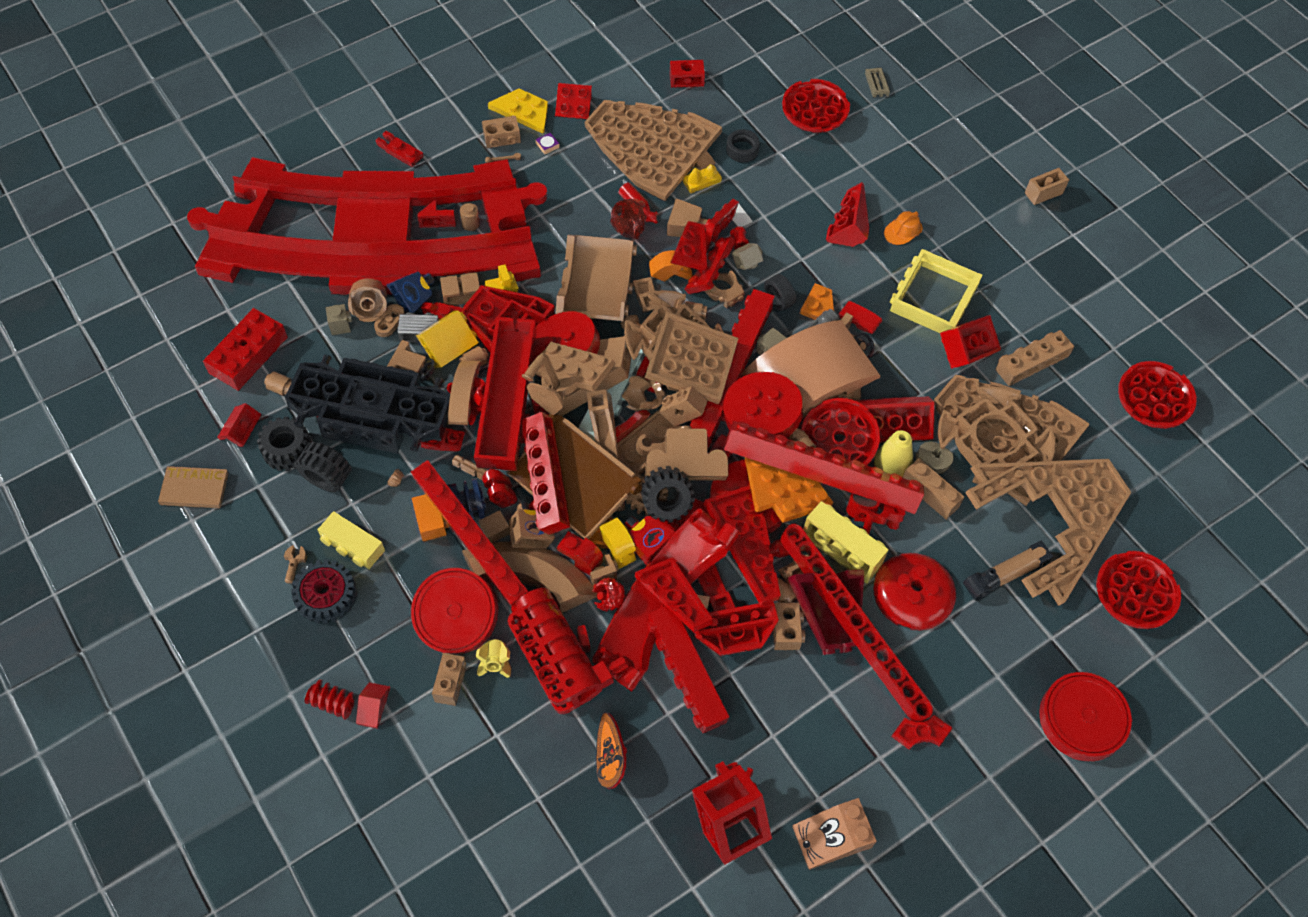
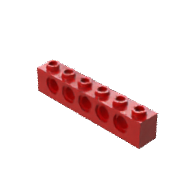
M540 412L522 420V434L525 439L524 450L528 459L527 469L531 478L530 488L533 491L534 497L533 506L536 510V525L538 530L551 535L569 528L570 522L553 419Z

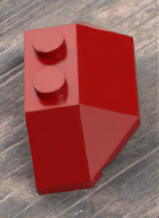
M774 601L762 606L758 603L709 612L713 618V624L695 631L694 634L698 640L720 656L761 649L779 621Z

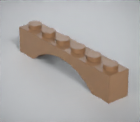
M606 389L587 392L588 408L595 442L619 460L611 394ZM624 502L615 512L625 510Z

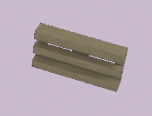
M882 68L866 69L865 75L873 98L877 95L883 97V94L889 96L890 90ZM876 72H878L883 89H881Z

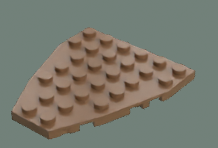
M604 100L585 121L586 129L603 153L631 182L666 201L722 132L721 126L695 113L688 112L686 115L678 113L676 109H672L671 112L662 110L660 106L637 102L635 105H625L624 101L613 102L611 100ZM695 139L700 143L697 147ZM686 141H692L694 145L687 147L684 145V143ZM685 150L693 151L690 154H688Z
M955 374L934 399V406L940 415H942L943 410L951 413V417L957 418L959 414L977 402L984 400L976 391L978 387L994 386L1006 388L1017 393H1021V391L995 382L990 384L980 383L979 379L966 378ZM1020 394L1016 404L1034 422L1038 429V437L1048 426L1052 427L1055 438V453L1052 461H1062L1088 428L1089 423L1057 402L1050 401V403L1038 400V396L1032 395V397ZM987 419L980 422L976 427L978 441L991 452L1008 453L1013 451L1018 445V437L1015 430L1003 420ZM1034 459V460L1031 461V462H1041V461L1038 460V459ZM1022 485L1007 493L1025 506L1031 501Z

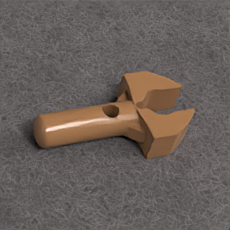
M294 545L285 551L284 558L290 562L285 577V582L288 584L293 582L298 564L301 562L306 563L307 555L302 546L300 547L299 555L295 558L293 557L295 553Z

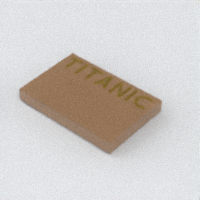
M167 466L158 503L168 506L221 508L229 472L227 469Z

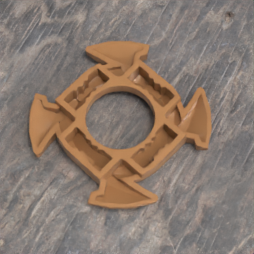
M660 290L650 292L648 295L649 299L657 304L658 307L652 311L640 327H636L633 322L626 320L624 334L632 359L635 360L640 349H642L650 361L666 312L707 327L709 326L684 303L686 294ZM717 323L714 329L723 332L721 325ZM667 386V388H668L669 390L676 391V392L679 391V390H677V389H674V388H672V387Z
M994 386L978 387L976 391L984 400L977 402L959 414L957 418L951 417V413L946 410L942 412L938 424V438L941 449H944L952 440H955L959 451L971 466L975 464L1031 462L1034 459L1052 461L1055 453L1053 429L1051 426H1048L1038 437V429L1034 422L1016 404L1020 393ZM987 419H1000L1007 422L1017 434V447L1013 451L1003 454L987 450L977 439V425ZM975 476L972 482L975 484H980Z

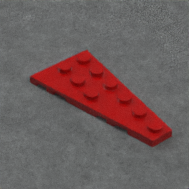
M750 485L705 499L704 506L710 517L720 521L723 525L728 523L740 531L741 534L731 547L730 552L760 606L779 600L781 594L777 574L774 572L773 555L769 548L770 540L765 516H763L762 511H755Z

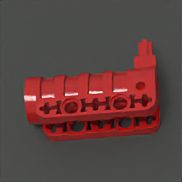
M547 588L534 589L521 596L512 605V613L508 617V625L557 713L567 714L596 697L603 688L614 683L613 676L629 668L623 656L608 665L601 661L592 666ZM527 635L529 640L525 641L524 636ZM534 648H535L536 651H537L536 654H533V652H532V650H533ZM539 658L541 659L544 665L542 667H540L537 659ZM545 671H547L548 674H549V675L546 676V677H545V675H544V672H545ZM556 684L557 689L553 690L552 686ZM560 694L562 698L558 699L556 695Z

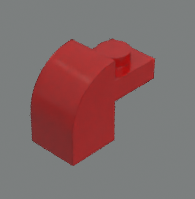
M569 531L557 546V551L575 560V566L589 576L590 572L600 567L603 562L601 550L586 537L583 540Z

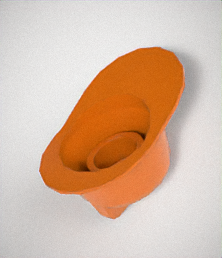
M917 211L902 212L885 228L884 236L886 240L894 245H904L918 236L923 229L918 217L919 213Z

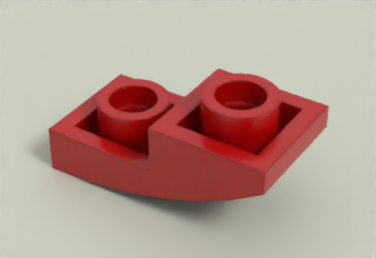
M848 301L839 313L840 319L846 313L852 315L851 323H854L857 329L873 334L882 322L881 317L851 301Z
M446 428L442 441H425L421 443V448L438 451H460L465 432Z

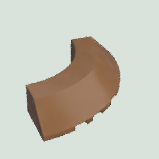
M511 542L492 543L521 583L537 588H547L562 613L597 597V593L592 592L594 587L586 576L562 556L545 548H512ZM467 549L463 550L462 553L470 570L481 576L488 583H491L492 581Z

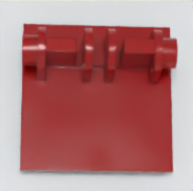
M558 83L555 117L588 119L590 101L592 99V86Z

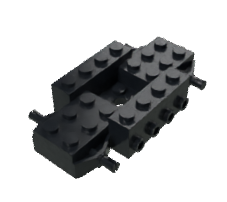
M327 354L323 356L321 363H300L285 395L287 406L298 415L294 422L296 427H302L305 418L318 416L317 422L322 438L397 454L404 439L403 433L413 439L410 450L414 451L415 449V452H417L421 442L430 440L442 441L448 425L450 393L441 389L444 383L442 378L440 380L436 378L434 386H421L420 376L417 372L397 369L393 366L378 365L373 362L368 363L357 359L343 358L338 371L328 366L332 357L330 355L327 356ZM366 397L374 398L370 401L364 400Z

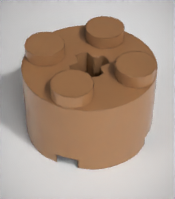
M361 279L353 283L348 299V308L351 314L363 322L378 320L385 312L387 306V292L382 283L374 279Z

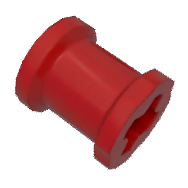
M741 226L730 231V235L736 241L734 244L735 250L749 243L745 236L746 230Z

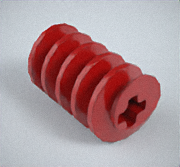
M319 679L316 684L310 686L304 698L305 704L311 703L312 707H319L320 710H326L329 714L334 713L337 717L342 716L344 720L349 718L354 708V692H350L348 696H345L346 689H342L338 693V686L335 685L330 690L331 684L329 682L322 687V679Z

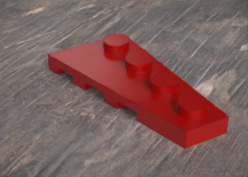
M732 236L720 238L715 242L713 250L706 255V269L704 271L698 270L688 280V285L685 287V291L688 294L713 288L714 284L712 281L718 278L719 273L717 271L724 266L725 261L723 259L729 256L736 242Z

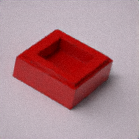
M585 625L578 626L577 636L584 652L588 653L590 652V643Z

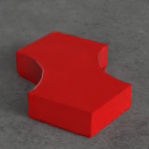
M647 410L636 411L626 422L615 428L617 443L645 422L650 413Z
M933 715L924 722H913L904 718L891 737L909 750L921 742H930L940 747L952 730V727L936 715Z

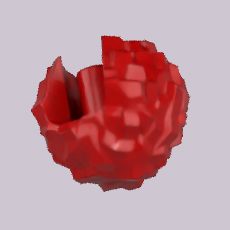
M604 578L594 584L592 592L598 593L597 598L602 600V603H594L597 608L605 612L619 608L625 597L624 587L621 583H618L613 578Z

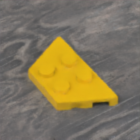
M519 88L488 103V109L505 117L516 116L518 123L542 134L545 133L548 101Z

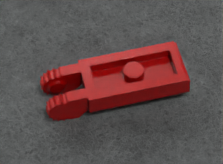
M388 131L383 133L385 140L380 137L375 140L376 144L388 154L411 167L424 157L422 151L394 137Z

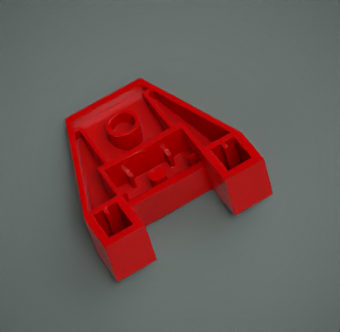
M481 285L460 312L465 315L468 325L475 331L478 338L491 353L496 317L514 318L516 332H519L517 319L535 320L537 326L548 317L555 315V306L540 297Z

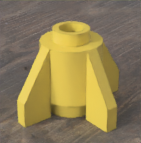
M499 639L489 640L477 650L476 658L481 660L477 669L478 676H482L487 671H500V674L507 678L510 677L511 668L508 660L510 659L511 652L504 642Z

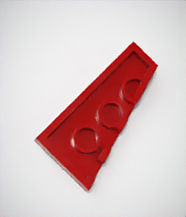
M673 557L635 572V578L693 632L713 624V618Z

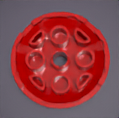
M810 79L809 82H796L786 90L782 100V109L786 118L797 128L812 133H823L832 131L845 122L849 115L850 102L846 98V93L837 85L821 79Z
M1145 361L1132 365L1122 375L1118 385V394L1123 408L1136 421L1149 427L1168 429L1183 424L1193 414L1197 402L1193 385L1184 374L1180 375L1173 370L1174 367L1161 362Z
M833 398L823 401L807 414L801 427V431H805L816 447L822 448L831 454L842 455L851 461H860L866 466L872 461L879 447L880 431L876 419L868 408L852 399ZM837 434H843L845 440L838 442L834 437Z
M1127 551L1126 553L1115 554L1105 561L1098 572L1096 586L1102 605L1112 617L1127 626L1139 629H1151L1162 626L1174 617L1181 603V589L1173 577L1174 573L1163 561L1148 553Z
M919 553L896 555L888 559L879 568L875 576L873 594L876 604L882 614L896 625L908 627L910 630L931 629L943 623L954 608L956 588L950 573L941 563L927 555ZM912 586L920 588V591H915Z

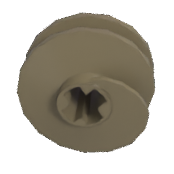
M931 441L922 444L915 457L916 460L920 458L937 474L945 473L953 462V454L947 448L941 449L939 443Z

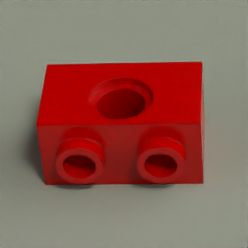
M703 60L670 61L671 88L704 87L705 70Z

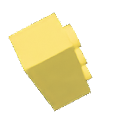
M334 511L317 529L321 537L320 540L325 545L334 546L339 554L344 557H351L352 561L359 567L365 566L370 569L385 552L380 540Z

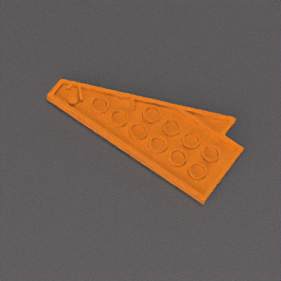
M745 457L756 512L773 508L784 523L809 515L821 501L825 504L833 505L834 502L818 481Z

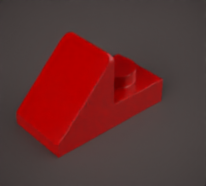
M436 200L431 202L417 215L420 228L456 227L454 210H438Z

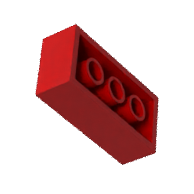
M253 308L203 360V363L210 375L239 391L288 336L283 324Z

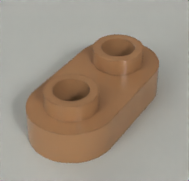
M392 304L386 308L385 312L374 324L378 336L388 337L393 334L399 326L400 314H404L402 306Z

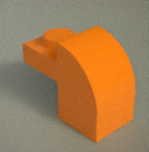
M675 250L659 253L649 261L651 277L664 282L674 274L687 280L693 275L691 268L670 263Z

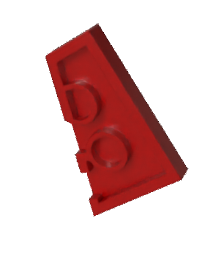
M692 221L687 222L670 261L671 264L703 271L706 269L707 257L704 224Z

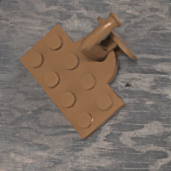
M550 342L546 349L529 366L525 374H522V377L531 382L534 375L542 377V385L529 383L527 390L535 402L551 415H555L564 406L563 396L574 392L578 387L594 392L615 366V361L613 358Z

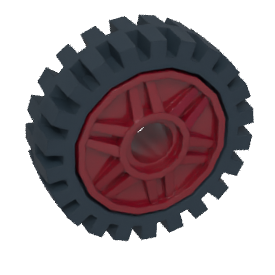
M324 559V563L317 560L315 565L312 562L307 564V569L303 567L300 570L301 574L297 573L295 576L296 581L292 582L293 589H291L293 602L300 614L309 621L314 620L315 623L322 621L324 624L329 623L328 620H332V622L337 621L336 617L338 616L340 618L344 617V612L348 613L351 610L350 605H354V598L357 596L356 584L350 571L343 564L340 563L339 565L334 560L331 563ZM329 589L326 593L320 594L322 590Z

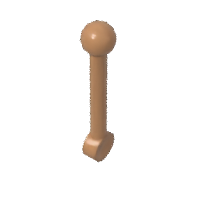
M515 153L512 156L495 158L486 157L485 162L490 163L505 159L520 160L521 154Z

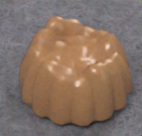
M400 469L394 471L387 485L397 487L401 484L404 474Z

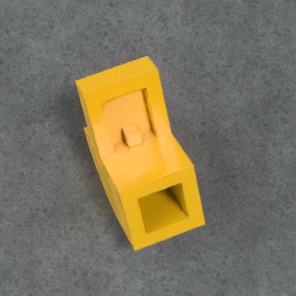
M506 265L498 266L499 278L485 281V286L518 293V286L511 271H507Z
M618 518L600 526L603 541L611 550L612 557L616 560L619 569L636 561L634 553L636 548L633 540Z

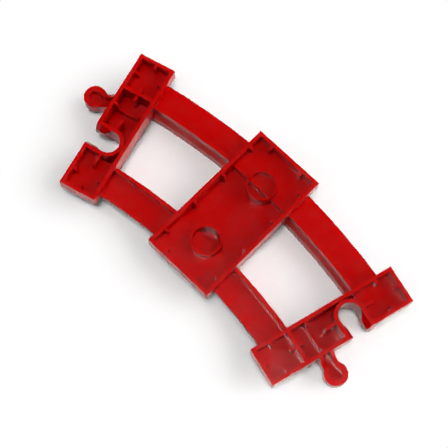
M252 157L242 176L232 177L236 197L253 201L252 203L240 204L225 200L218 214L208 212L203 207L193 208L188 212L187 220L192 229L199 231L206 229L209 233V239L195 265L199 276L233 283L240 268L279 274L329 278L331 294H349L353 283L361 279H374L382 283L387 294L392 295L387 284L415 272H420L422 277L427 273L432 276H444L498 269V266L506 265L507 271H511L516 282L541 277L540 266L531 239L530 226H526L524 210L530 204H543L547 200V188L542 183L534 182L527 187L517 189L516 179L513 178L508 159L474 165V172L415 178L414 171H343L342 177L287 172L285 164ZM275 199L337 205L332 241L259 234V231ZM436 200L437 205L482 200L491 233L410 241L413 207L426 206Z

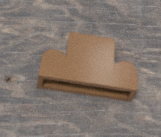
M681 426L680 429L669 428L665 434V453L662 450L654 449L649 452L646 458L645 477H650L652 470L657 472L659 471L658 467L666 469V466H671L672 470L676 467L680 470V473L683 471L689 480L725 481L728 477V459L725 452L717 449L711 451L710 454L707 453L706 429H692L691 426Z

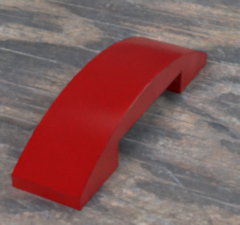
M713 564L697 578L704 596L710 597L709 606L713 612L735 608L728 591L726 592L717 568Z

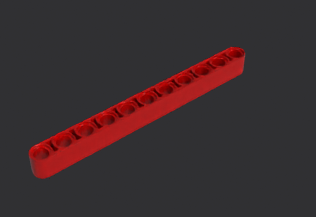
M797 524L789 525L781 536V542L804 574L813 573L814 582H811L812 586L908 718L913 722H922L932 715L933 707L803 528ZM788 533L794 534L796 539L790 538ZM801 550H805L809 556H804ZM813 567L819 568L821 574L816 573ZM826 584H830L833 587V591L828 590ZM838 601L844 602L846 608H842ZM851 618L856 619L859 626L854 625ZM864 636H868L871 639V643H867ZM877 653L883 655L884 661L878 659ZM890 671L896 673L897 679L891 677ZM903 689H907L909 691L910 697H907L904 694ZM917 707L923 710V716L917 712Z

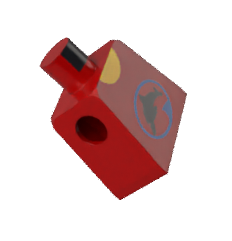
M631 516L625 522V526L631 530L629 534L635 545V552L646 566L675 533V531L651 516H646L641 522Z

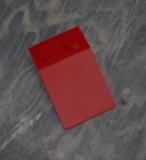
M991 315L940 332L951 369L973 363L1001 351Z

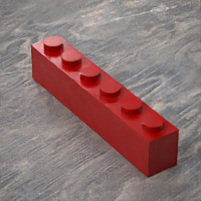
M666 606L651 611L646 621L648 630L654 633L656 646L659 651L664 653L666 667L668 670H672L675 676V685L684 694V703L688 709H691L694 715L693 722L698 729L700 728L702 733L726 724L729 715L682 621Z

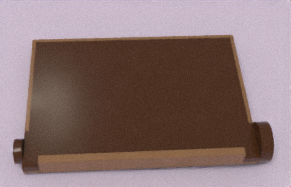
M558 413L555 415L549 414L548 416L553 419L570 528L583 539L585 537L589 539L631 494L636 495L640 492L642 480L566 418H563ZM524 453L518 459L517 471L508 470L506 473L533 496V491L530 488V473L527 469L528 459L526 453Z

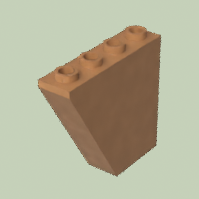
M625 336L600 340L597 354L613 358L615 366L595 391L608 390L626 380L629 375L632 358ZM578 387L574 392L563 396L564 406L557 413L563 416L588 401L587 392L592 391Z

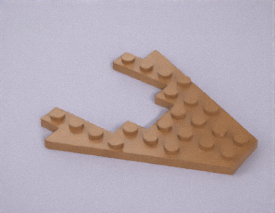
M1109 459L975 464L970 469L980 484L965 493L976 510L1022 485L1032 502L1048 494L1068 524L1069 529L1055 536L1066 554L1021 580L1032 598L1049 590L1058 606L1065 603L1131 494L1130 489Z

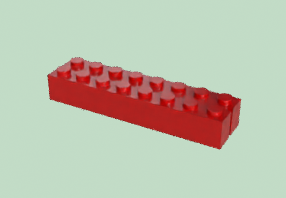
M496 317L474 454L477 468L517 471L523 428L522 420L525 417L528 396L527 385L530 382L524 379L522 374H525L533 361L537 334L535 320L517 319L519 332H516L514 318Z

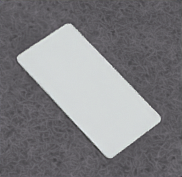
M738 204L736 214L732 220L738 227L752 223L750 217Z

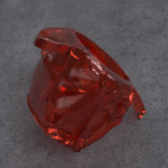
M625 199L617 202L611 211L610 223L612 227L623 236L638 239L640 234L644 232L645 213L643 208L645 207V202L638 199Z

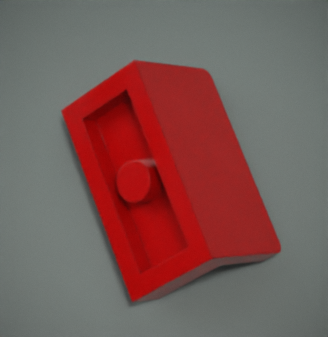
M247 403L236 406L217 438L219 440L227 438L239 447L244 446L262 414Z

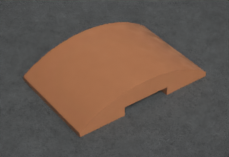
M841 320L818 324L784 339L754 360L742 374L746 376L755 372H774L789 378L801 392L803 402L802 419L823 401L833 399L844 392L848 395L880 378L875 367Z

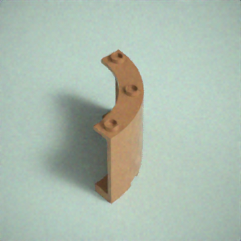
M567 235L565 261H568V268L563 270L562 288L559 290L556 301V314L576 311L587 315L589 318L623 321L625 316L628 317V294H632L633 283H630L632 258L637 253V245H634V240Z

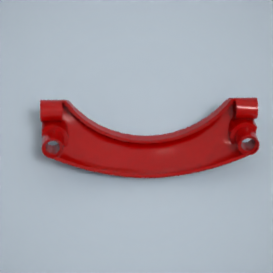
M701 508L697 509L668 539L645 568L673 557L691 585L704 571L727 555L741 533L728 523L723 525L720 521L713 519ZM636 579L616 611L592 659L595 665L601 661L608 665L623 656L629 668L613 676V678L631 692H633L648 670L651 651L656 639L654 633L648 630L646 624L648 615L651 611L665 606L638 579Z

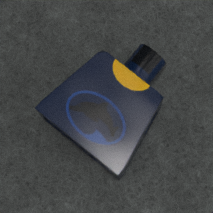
M415 272L388 283L387 287L397 303L403 307L404 314L413 313L432 295L429 286L434 283V278L429 273L422 277L420 272Z

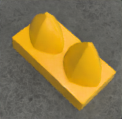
M710 164L702 170L694 168L689 175L684 177L683 183L690 193H694L720 183L722 177L718 173L717 168Z

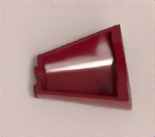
M864 569L847 570L837 573L838 578L862 609ZM813 573L790 576L788 578L789 584L823 655L835 654V650L838 649L840 653L852 652V647H856V645L812 586L811 582H814ZM826 584L827 589L833 591V587L830 584ZM838 601L842 608H846L844 602ZM851 618L852 623L859 626L858 621Z

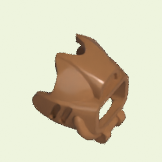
M640 376L630 377V384L622 394V397L629 404L626 407L635 411L655 409L661 405L663 397L666 396L661 383L646 380ZM650 387L654 389L657 397L652 402H648L644 395V391Z

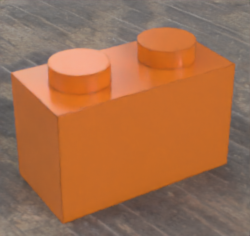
M427 495L413 497L412 502L422 541L447 536L445 528L449 527L448 523Z

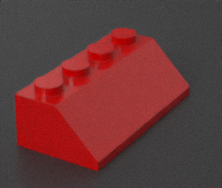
M928 396L855 400L868 408L876 419L880 431L879 442H886L896 431L908 432L912 440H930L934 438V401Z

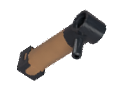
M1041 540L1029 546L1028 550L982 573L977 572L964 580L963 585L974 601H977L988 595L992 590L1034 569L1037 571L1045 567L1054 556Z

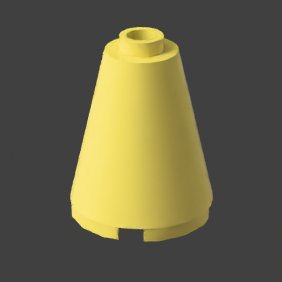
M896 431L877 450L874 456L875 467L882 469L884 472L896 473L903 477L905 470L913 464L911 435L906 431Z

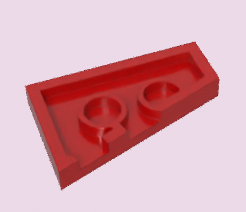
M732 199L728 204L725 203L723 208L717 211L712 219L709 218L705 224L706 253L710 249L711 241L715 243L721 230H725L734 218L739 201Z

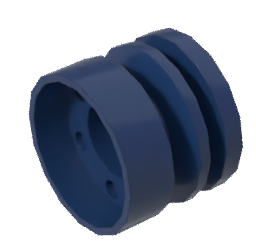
M477 478L471 479L473 489H468L467 481H463V491L458 490L456 483L447 484L473 520V513L477 512L480 520L485 518L486 507L483 492L477 482Z

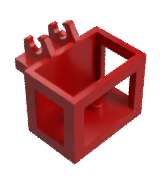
M722 761L715 765L718 776L692 790L703 834L723 864L726 865L772 839L763 795L758 790L756 783L750 779L754 774L753 769L748 767L745 772L737 762L726 766ZM747 818L758 835L730 850L725 829Z

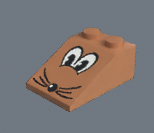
M859 798L834 806L792 826L809 870L870 849L877 842Z

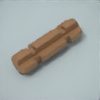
M459 455L453 458V466L461 467V470L472 476L477 475V478L482 480V476L487 469L477 468L475 463L467 459L463 460L464 458Z

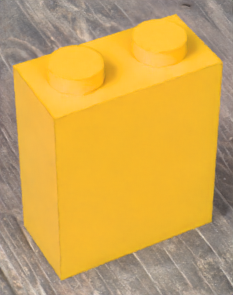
M458 310L451 312L416 335L429 357L436 362V368L445 366L479 343L476 339L475 331L467 325L465 315Z

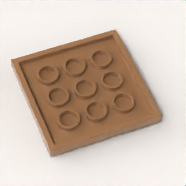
M666 312L645 378L677 390L692 386L708 401L719 404L738 338Z

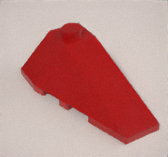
M861 182L847 190L840 204L842 208L834 216L836 219L834 224L828 227L827 242L854 247L868 239L869 222L865 188Z

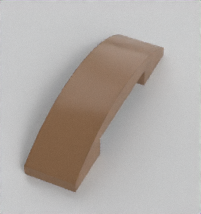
M461 361L459 363L450 394L448 424L468 425L471 414L470 402L475 378H478L480 371V361Z

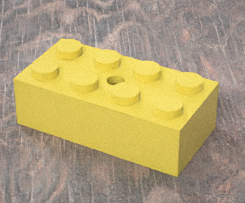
M822 501L806 518L803 530L814 545L847 570L864 569V582L868 584L882 566L889 549L882 542L876 541L869 536L864 529L852 524L849 518L837 513L831 505L825 504Z

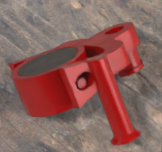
M853 493L850 495L846 508L847 513L854 518V521L864 522L862 529L868 534L873 523L884 525L887 522V526L890 529H899L900 522L903 521L906 514L904 510ZM879 507L881 508V511H882L881 514H877V511H878V508H879Z

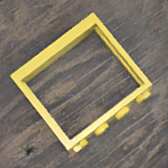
M922 249L918 256H914L911 263L913 265L912 268H907L904 275L905 280H901L897 287L898 293H893L889 302L892 304L890 311L940 333L958 325L980 283L982 274ZM921 266L968 286L950 322L902 301Z

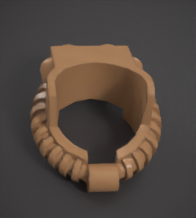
M729 271L726 274L719 273L716 279L729 283L730 289L721 290L714 285L712 289L705 290V293L713 300H719L721 303L724 302V307L726 308L733 307L735 303L744 299L743 286L739 284L733 271Z

